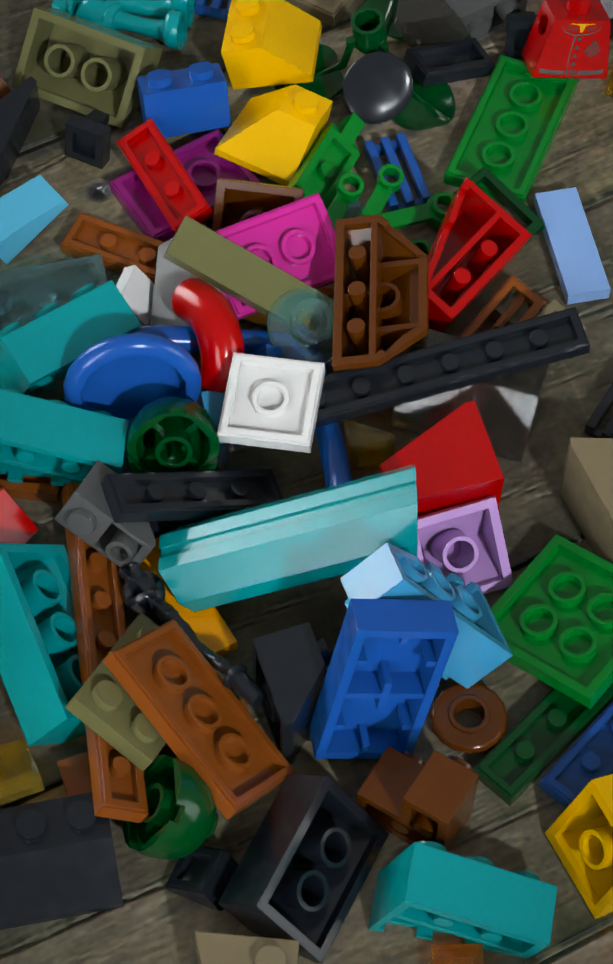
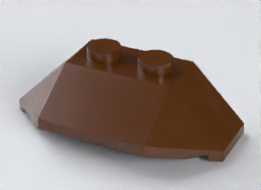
M380 214L336 219L332 367L334 371L381 366L429 334V260L422 250L402 233L391 227L390 223Z

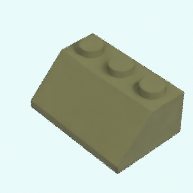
M34 7L12 88H16L31 76L37 81L39 98L84 115H88L94 109L109 114L108 124L123 129L140 105L136 77L147 75L149 72L157 69L163 48L56 8Z

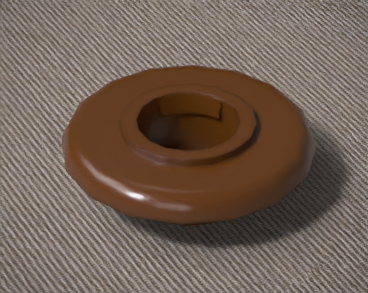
M456 683L442 690L432 703L430 712L432 730L441 743L454 751L469 754L486 751L496 745L506 731L508 720L505 705L496 692L478 683H475L468 689ZM471 710L479 714L483 722L477 727L467 728L458 724L454 716L460 711Z

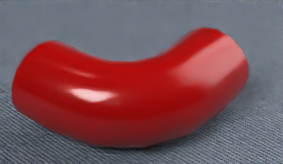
M189 278L181 282L175 289L171 301L172 309L177 317L192 327L196 335L200 350L201 386L208 391L225 393L233 352L245 354L241 327L229 301L215 287L200 278Z

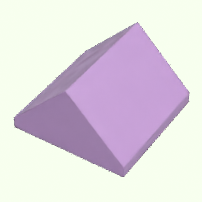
M494 495L418 516L417 557L424 566L431 562L439 566L445 577L451 573L461 576L465 582L463 587L472 581L480 586L483 594L504 589L513 584L498 505Z

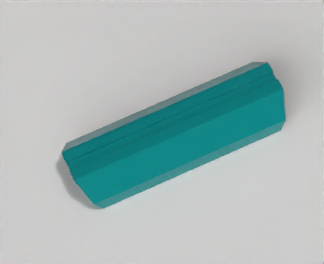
M413 464L180 526L159 536L161 557L158 560V571L177 602L196 612L346 574L385 543H389L417 556L418 504L416 467Z

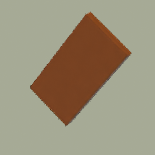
M174 619L111 651L103 660L106 667L179 760L193 767L208 785L216 807L227 820L282 785L287 775H294L296 773L234 693L224 687L222 678Z

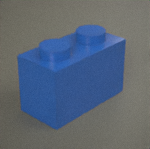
M197 62L184 69L173 71L156 69L147 75L136 77L142 122L144 123L152 118L165 138L231 126L227 82L219 63Z

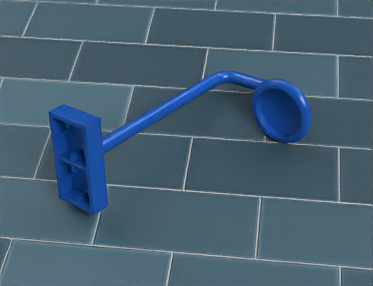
M176 325L143 326L128 334L109 337L91 345L78 355L68 368L63 384L65 403L69 406L89 411H105L114 417L129 420L127 433L132 418L143 406L158 398L178 396L197 403L201 392L202 377L197 362L190 354H200L197 338L192 327ZM241 329L245 344V354H251L262 346L270 344L282 348V358L325 363V375L330 374L328 364L322 352L309 340L296 334L282 331ZM341 422L315 428L314 432L325 486L330 487L353 481ZM350 599L309 725L315 759H380L388 746L400 753L402 751L413 753L459 633L451 601Z

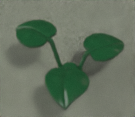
M366 0L361 8L352 15L351 27L353 36L346 38V48L342 59L338 62L336 52L329 46L319 43L313 82L295 85L332 100L342 91L344 77L340 70L347 67L353 49L356 48L365 55L376 51L390 53L387 43L388 36L396 40L407 39L419 32L424 26L426 7L423 0ZM411 73L413 78L412 97L404 110L391 120L396 125L407 130H425L443 126L452 121L456 111V104L449 84L422 88ZM294 84L277 85V86H273V87H274L276 90H278V89L285 88V87H288V86H291V85H294Z

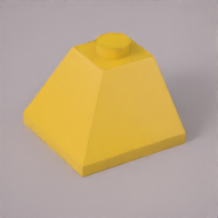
M295 84L252 97L218 143L214 154L287 186L321 131L326 128L333 101Z

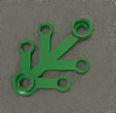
M395 164L382 166L376 178L377 186L360 216L380 214L394 229L426 222L433 229L439 230L446 211L441 210L437 204L449 207L454 195L448 192H437L431 195L425 204L381 214L391 194L400 189L404 180V173L399 166ZM346 173L340 177L336 187L337 195L327 211L335 230L336 219H343L350 203L359 200L364 189L362 178L355 173ZM391 175L396 179V182H387L383 176ZM351 184L357 191L349 192L343 185ZM414 239L411 241L428 256L431 249L429 242L424 239Z

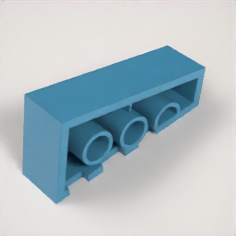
M385 543L340 578L348 596V599L345 600L347 609L351 598L451 601L459 633L442 678L445 680L451 678L468 689L513 656L478 584L471 581L463 587L465 582L461 576L451 573L445 577L439 566L431 562L424 566L417 556L396 546Z

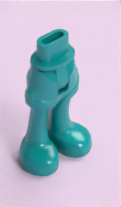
M53 0L52 8L116 31L123 30L154 38L163 42L170 49L182 50L187 41V28H191L193 23L196 0ZM136 15L147 16V17H151V18H155V19L143 18V17L136 16Z

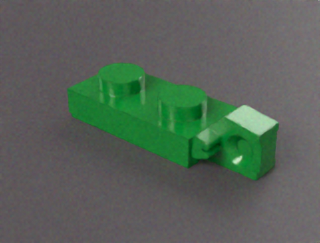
M353 112L350 116L339 119L336 125L333 122L328 124L317 137L287 186L305 188L304 198L319 193L327 210L336 196V187L340 177L350 173L360 156L358 147L354 142L366 123Z

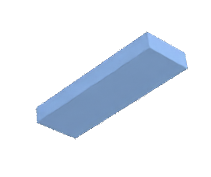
M577 188L535 193L533 203L538 217L545 223L542 231L566 304L609 298L611 288Z

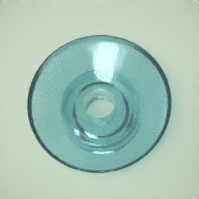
M310 288L290 290L275 301L268 315L267 329L272 345L282 348L283 358L326 363L332 359L334 301L326 294ZM304 318L314 322L315 330H309L305 327Z

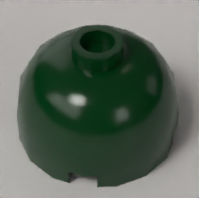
M178 396L158 398L143 406L132 418L126 438L129 466L134 473L214 471L218 463V453L220 450L217 427L207 410L190 399Z
M159 755L143 771L148 816L141 823L123 821L125 843L129 848L151 858L163 860L185 858L196 851L214 833L218 824L217 807L210 788L193 767L179 760V758Z

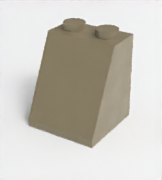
M570 437L560 484V494L592 552L613 564V438Z

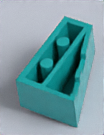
M110 280L99 287H96L94 283H90L76 291L71 297L72 301L62 306L58 302H53L38 311L34 316L35 320L25 325H22L21 321H16L0 331V389H16L24 395H28L41 388L46 393L56 387L54 381L66 375L68 368L77 356L91 345L106 338L128 334L138 329L141 323L114 282Z
M0 389V474H8L7 480L10 483H23L24 476L51 477L52 486H65L68 482L80 484L98 460L119 474L123 465L129 420L114 417L105 411H89L69 406L60 400H44L24 395L16 389Z
M414 842L378 872L368 929L384 932L385 923L417 928L416 938L432 941L433 931L465 938L464 947L529 959L550 945L558 886L540 881V877L532 872H510L494 867L493 862L484 857H462L446 852V848L436 842Z

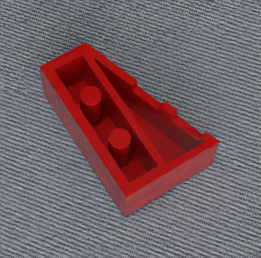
M468 177L465 178L452 198L427 256L429 260V334L436 340L513 261L532 236L531 233Z

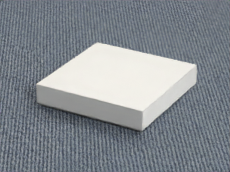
M233 352L217 431L219 442L311 453L325 376V363Z

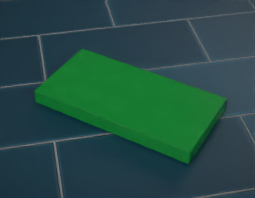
M500 54L444 173L443 183L460 188L466 177L470 179L482 167L486 166L525 204L575 93L578 78H532L524 61ZM483 182L478 184L492 199L502 201Z

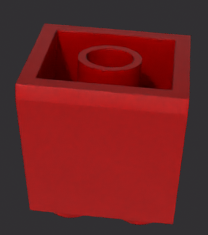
M475 400L465 402L380 464V473L415 465L418 516L491 495L496 497L499 510L504 476Z

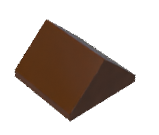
M217 178L212 230L215 232L303 199L305 188Z

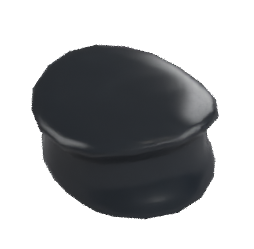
M376 51L362 56L348 69L342 82L343 104L350 115L355 112L367 124H381L389 121L404 110L412 97L413 78L410 68L403 59L389 52Z

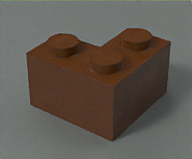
M388 746L357 792L356 803L386 831L408 844L431 841L443 845L446 848V852H449L472 815L479 775L473 772L472 767L466 761L454 755L445 756L434 750L425 764L422 759L411 752L402 751L400 753Z

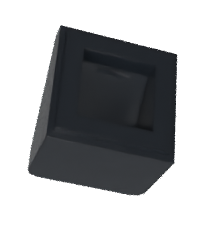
M200 846L185 858L178 859L165 888L205 907L222 911L224 908L218 901L239 864L226 850Z

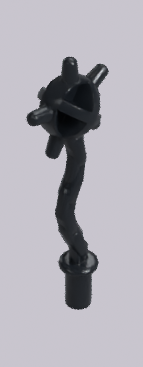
M136 561L129 564L130 571L124 567L118 571L119 576L125 581L122 596L126 607L138 615L141 612L144 615L152 614L160 625L174 619L210 665L225 675L223 679L225 688H233L253 708L259 707L266 700L267 693L246 674L247 667L245 665L238 664L233 666L229 660L214 653L205 644L201 643L193 629L181 618L178 611L164 602L165 584L161 578L150 571L141 570Z

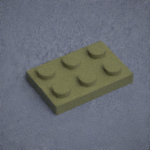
M141 612L108 654L159 626ZM103 660L65 706L68 711L142 771L153 762L166 744L158 731L106 667Z

